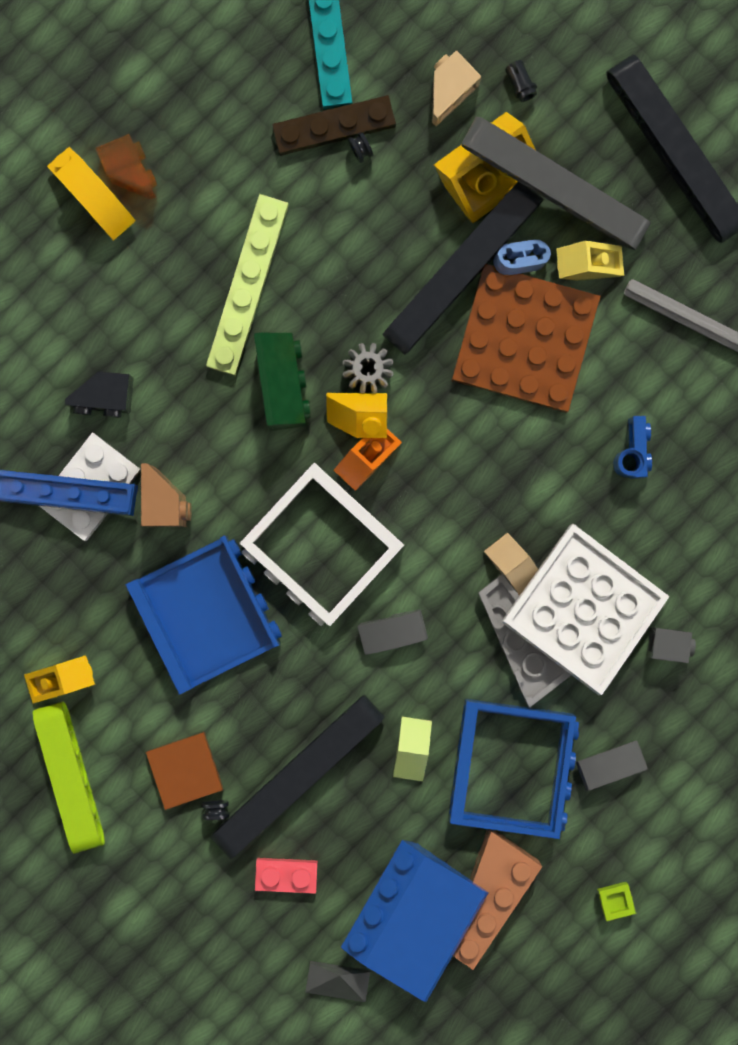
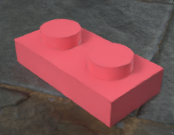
M257 858L255 891L316 894L318 861Z

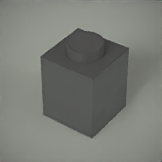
M650 627L646 657L689 663V657L694 656L696 642L695 639H692L691 632Z

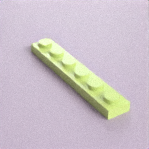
M259 194L206 364L207 368L233 376L237 374L289 207L288 202Z

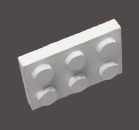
M91 433L59 476L131 484L141 472V469L95 433ZM40 506L84 541L90 538L108 514Z

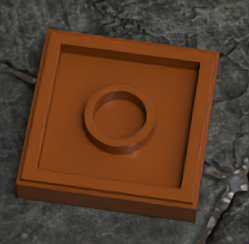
M205 732L146 751L165 810L224 789Z

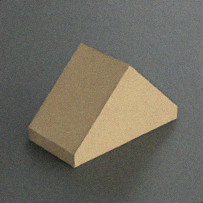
M508 533L484 551L520 596L538 571L531 557Z

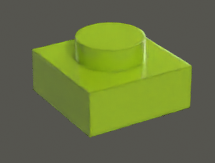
M627 882L597 889L606 921L636 914Z

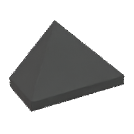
M310 961L305 993L366 1002L370 970Z

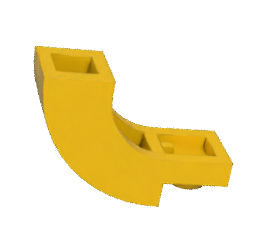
M70 147L47 165L50 171L113 241L136 221L102 180Z

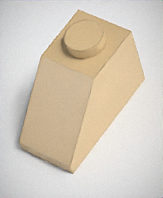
M457 50L450 57L447 54L444 55L434 66L436 70L434 71L432 123L435 126L439 125L480 85L482 76Z

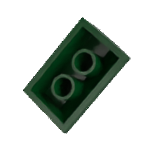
M254 333L268 428L271 431L307 426L306 418H311L309 400H303L301 389L307 388L304 370H298L297 359L302 358L300 340L294 341L292 333Z

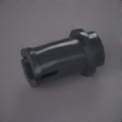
M518 60L514 63L519 74H516L512 63L505 68V71L515 88V98H519L521 102H526L537 95V85L532 83L524 62Z

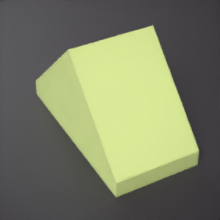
M402 716L393 777L423 781L429 756L432 721Z

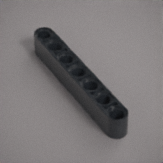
M632 54L606 71L611 87L712 236L719 243H723L737 234V202L640 59Z
M517 182L388 326L383 336L406 355L483 270L484 265L494 258L497 251L511 239L535 212L544 199L538 193Z
M365 694L361 696L217 828L210 838L230 860L234 858L366 737L385 716Z

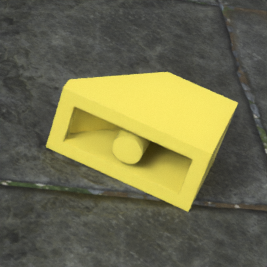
M582 241L556 248L559 279L579 281L624 276L622 246Z

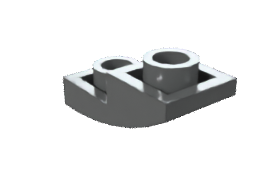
M421 609L393 614L389 618L363 622L358 625L365 655L411 645L428 639Z
M637 740L576 762L586 791L648 769Z

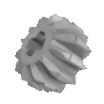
M363 343L359 344V351L361 353L359 355L350 349L348 354L354 361L343 360V366L351 368V370L343 373V377H355L350 382L349 387L353 389L360 383V393L366 392V386L371 387L372 393H377L376 383L386 388L388 383L382 376L387 378L393 377L391 370L384 369L393 365V360L386 359L382 361L387 354V350L382 349L376 354L375 343L371 344L370 352H366ZM364 362H367V365H369V362L374 364L373 375H369V372H367V376L362 374V364Z

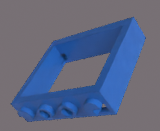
M465 699L448 816L449 823L560 839V833L565 831V824H567L568 818L567 813L563 812L565 800H570L572 790L571 782H567L569 770H574L576 753L572 752L573 740H578L579 722H576V716L571 713ZM478 711L562 723L548 823L464 812Z

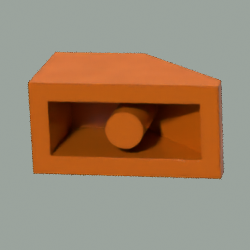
M388 429L387 438H362L333 471L356 491L402 442Z

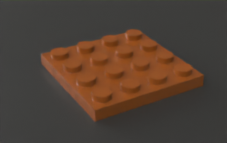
M484 265L451 381L567 413L570 408L600 296L524 274L504 275L498 272L494 266Z

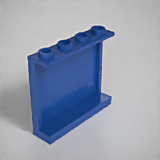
M228 536L220 537L221 539L140 579H135L125 584L179 695L280 645L278 638L282 637L281 631L275 620L269 622L265 611L269 610L268 605L261 593L256 595L251 585L255 583L253 574L248 566L242 567L238 559L242 555L236 540H229Z

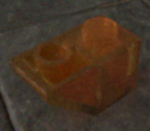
M127 134L96 147L106 175L112 184L149 199L156 198L153 188L158 186L152 170H145L141 160L146 159V156L139 141L134 143L131 136Z

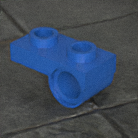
M633 416L628 419L629 449L615 456L613 467L615 472L622 477L642 479L648 477V472L652 470L651 453H647V441L651 440L650 423H646V416ZM625 455L634 457L636 467L633 471H628L623 467L622 460Z

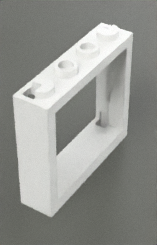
M316 463L309 467L240 542L245 548L241 553L254 565L259 561L267 569L264 574L276 585L281 581L289 589L286 594L297 605L304 602L311 609L308 613L309 616L320 626L324 623L331 626L404 546L402 542ZM312 479L321 485L389 548L330 613L254 544Z

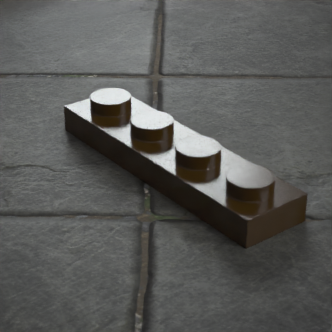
M389 95L274 123L272 126L279 154L282 156L347 140L350 137L355 138L358 137L359 132L367 135L395 128L396 122Z

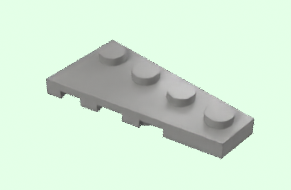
M501 574L480 590L478 594L524 699L530 708L570 677L571 674L501 622L519 597L508 580Z

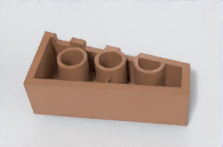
M491 829L486 830L483 844L478 852L470 880L486 890L488 895L453 957L474 970L542 868L537 858L496 830Z

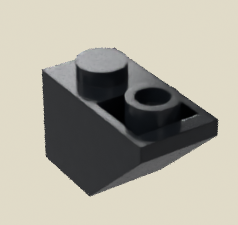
M98 371L65 399V405L73 408L74 414L91 415L92 410L104 411L103 416L121 418L122 413L130 414L134 378L130 374Z

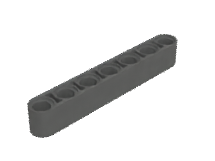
M475 117L461 143V146L470 153L629 249H637L651 224L649 220L481 117Z

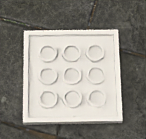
M571 524L501 622L597 695H602L669 596L576 525Z

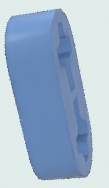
M541 240L509 243L503 245L497 251L493 264L496 270L504 275L537 271L542 269L548 262L551 252L548 245ZM533 251L535 255L529 256V254ZM506 255L508 259L515 260L511 264L509 260H504L503 257Z

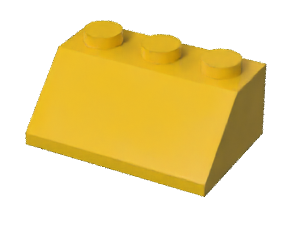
M505 112L491 122L536 150L525 125L508 112ZM461 145L434 164L445 188L472 223L495 208L518 182L470 153Z

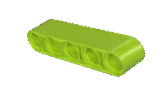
M62 701L33 710L35 729L71 851L75 854L104 845L103 828L65 702Z

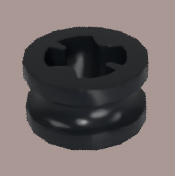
M359 132L358 137L355 139L352 137L348 138L349 145L359 163L364 162V157L366 156L369 158L374 156L371 146L362 132Z
M213 800L201 804L202 808L205 809V814L202 815L203 820H220L230 817V812L226 811V807L229 806V801Z

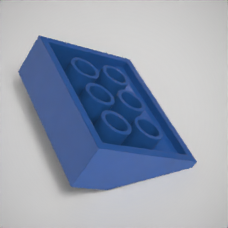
M402 840L341 948L367 968L420 1000L427 1002L487 897L488 892L418 843Z

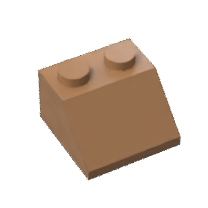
M142 463L141 526L186 527V521H191L192 517L191 503H187L186 496L156 467Z

